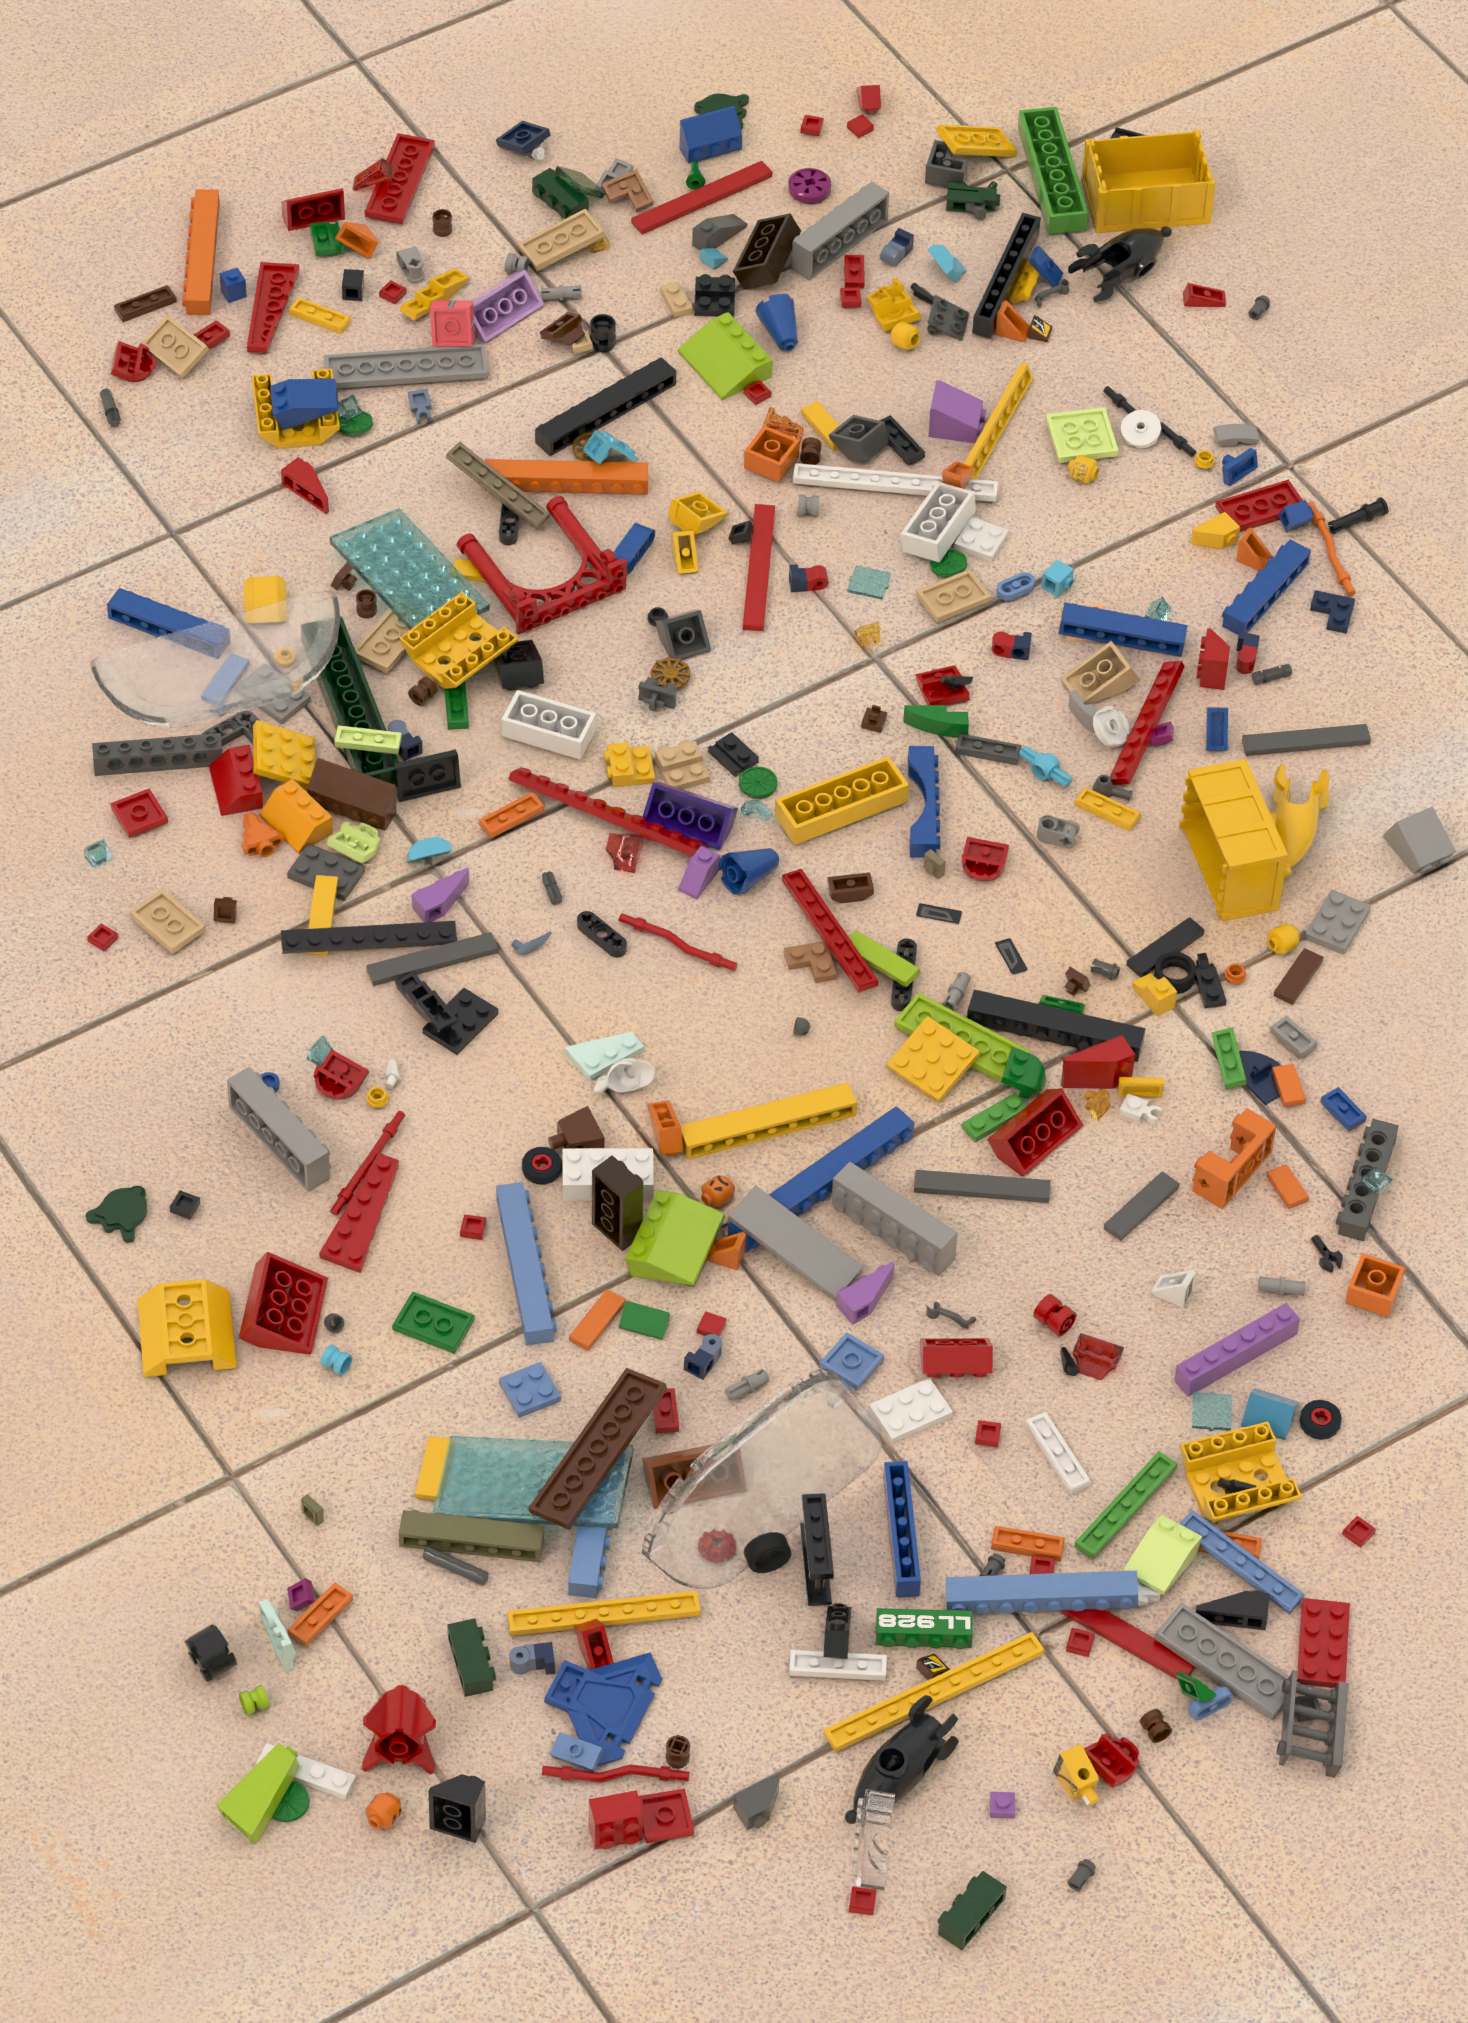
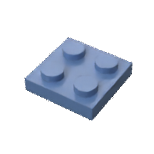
M846 1332L821 1360L819 1368L853 1389L858 1390L884 1361V1355Z
M542 1362L499 1378V1384L519 1418L561 1402V1395Z

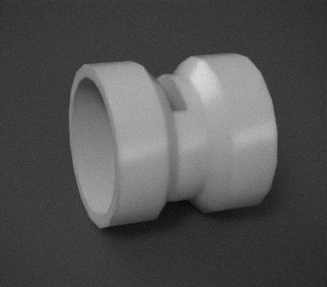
M508 253L504 267L505 272L512 273L522 270L527 272L529 257H518L516 254Z
M799 495L798 515L810 513L812 516H818L819 496L806 497V495Z

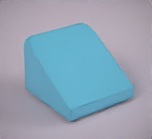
M715 248L700 250V260L713 269H716L728 260V257Z

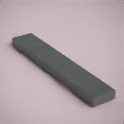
M1367 724L1242 735L1246 756L1368 745L1371 742Z
M492 932L368 964L366 965V970L373 986L398 980L412 971L417 975L498 953V946Z
M915 1170L914 1192L1049 1203L1050 1180Z

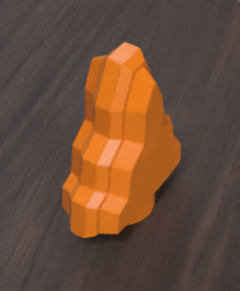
M252 812L244 814L243 827L245 831L242 834L244 841L241 843L244 854L249 856L259 854L261 857H268L273 854L275 848L285 841L281 832L274 830L271 825L263 824L261 818Z

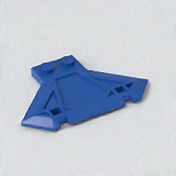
M651 1652L592 1670H587L564 1660L544 1698V1703L568 1713L580 1740L604 1749L597 1765L600 1766L623 1758L626 1751L620 1748L622 1742L630 1744L655 1695L649 1689L651 1685L659 1687L662 1677ZM637 1680L642 1681V1684H636ZM608 1737L612 1738V1739H613L612 1742L606 1741L607 1738H608Z

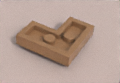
M637 169L604 182L601 185L609 203L628 196L636 212L654 204Z
M824 941L784 948V956L789 970L810 966L815 983L837 979L830 951Z

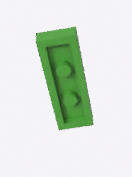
M1233 1027L1212 1032L1225 1089L1246 1085L1247 1081Z
M1015 1092L964 1121L962 1129L976 1143L999 1130L1023 1110L1027 1104Z

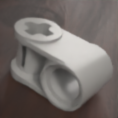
M417 247L397 251L398 264L406 275L407 280L411 283L422 282L425 278L422 270L424 263Z
M1044 815L1039 819L1037 838L1043 843L1067 849L1073 848L1076 844L1075 836L1079 832L1080 826L1072 820Z

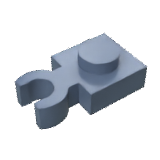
M428 389L408 392L411 412H416V422L421 424L420 418L422 416L427 417L428 422H431V412L429 410L432 408Z

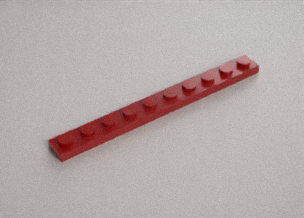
M520 767L510 772L508 780L691 857L701 846L708 848L701 844L700 840L683 837V834L678 831H669L664 829V826L659 823L647 822L644 820V817L628 814L621 807H611L604 800L592 799L585 792L573 791L566 784H556L546 776L532 774V771L527 768Z

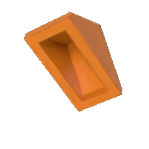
M344 222L335 238L367 258L371 257L379 243L366 224Z
M1005 300L997 313L995 335L1023 342L1029 333L1030 326L1011 304Z
M955 461L942 471V481L945 484L965 489L975 467Z
M1248 528L1239 540L1236 561L1258 571L1260 569L1263 570L1268 560L1273 556L1254 530Z
M740 1232L717 1239L707 1261L738 1270L745 1255L746 1234Z

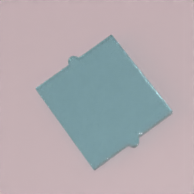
M856 565L853 575L850 576L847 592L882 600L886 589L889 588L888 582L891 573Z
M1213 1391L1210 1393L1193 1392L1192 1428L1209 1429V1431H1231V1395L1215 1394Z

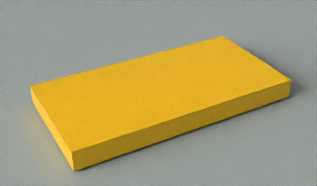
M940 124L936 128V131L953 154L1015 157L1017 154V150L1000 127Z

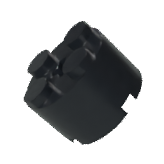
M213 1624L184 1641L189 1650L188 1655L194 1665L199 1664L201 1668L200 1673L206 1682L215 1679L237 1665L233 1652L230 1653L227 1647L226 1639Z

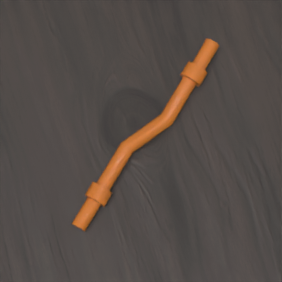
M1310 501L1307 504L1313 511L1312 521L1315 526H1318L1326 542L1328 558L1337 573L1336 578L1340 585L1344 586L1348 596H1353L1356 591L1350 582L1351 578L1348 572L1344 571L1336 556L1334 539L1325 524V518L1322 512L1318 511L1314 502Z

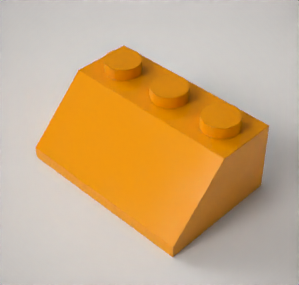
M293 779L276 788L259 813V816L268 825H271L274 830L281 832L285 841L298 854L304 850L308 843L315 845L333 834L332 816Z

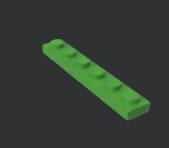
M1158 1451L1075 1541L1074 1547L1094 1560L1177 1469L1178 1463Z

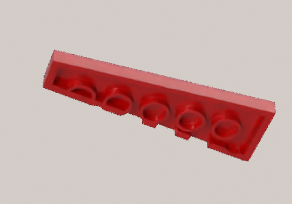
M260 262L247 352H268L300 271L299 264Z
M381 1153L377 1154L319 1252L321 1259L361 1273L369 1252L371 1240H373L377 1223L381 1218L382 1209L386 1204L388 1192L391 1190L399 1160Z

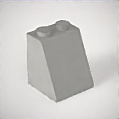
M1433 806L1396 822L1383 834L1384 839L1413 874L1419 871L1422 874L1434 868L1432 865L1437 863L1440 866L1451 861L1450 857L1456 852Z

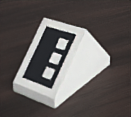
M1188 1270L1162 1275L1151 1293L1183 1308L1193 1291L1195 1272Z

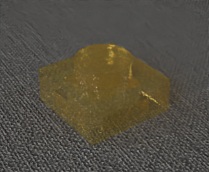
M605 234V237L588 245L591 253L610 249V242Z

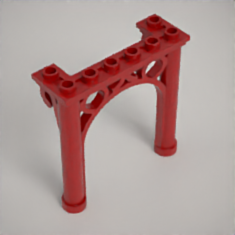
M562 496L552 498L547 503L546 509L578 550L582 563L577 573L561 585L540 590L526 589L514 585L506 579L473 534H465L457 542V548L462 554L467 556L516 622V633L518 635L529 632L540 625L548 624L554 619L566 616L573 611L585 608L587 605L601 601L626 589V559L616 560L614 553L610 549L601 551L568 508V503ZM587 561L594 569H587ZM583 577H592L597 580L591 584H583L581 582ZM536 599L542 600L545 603L537 606Z

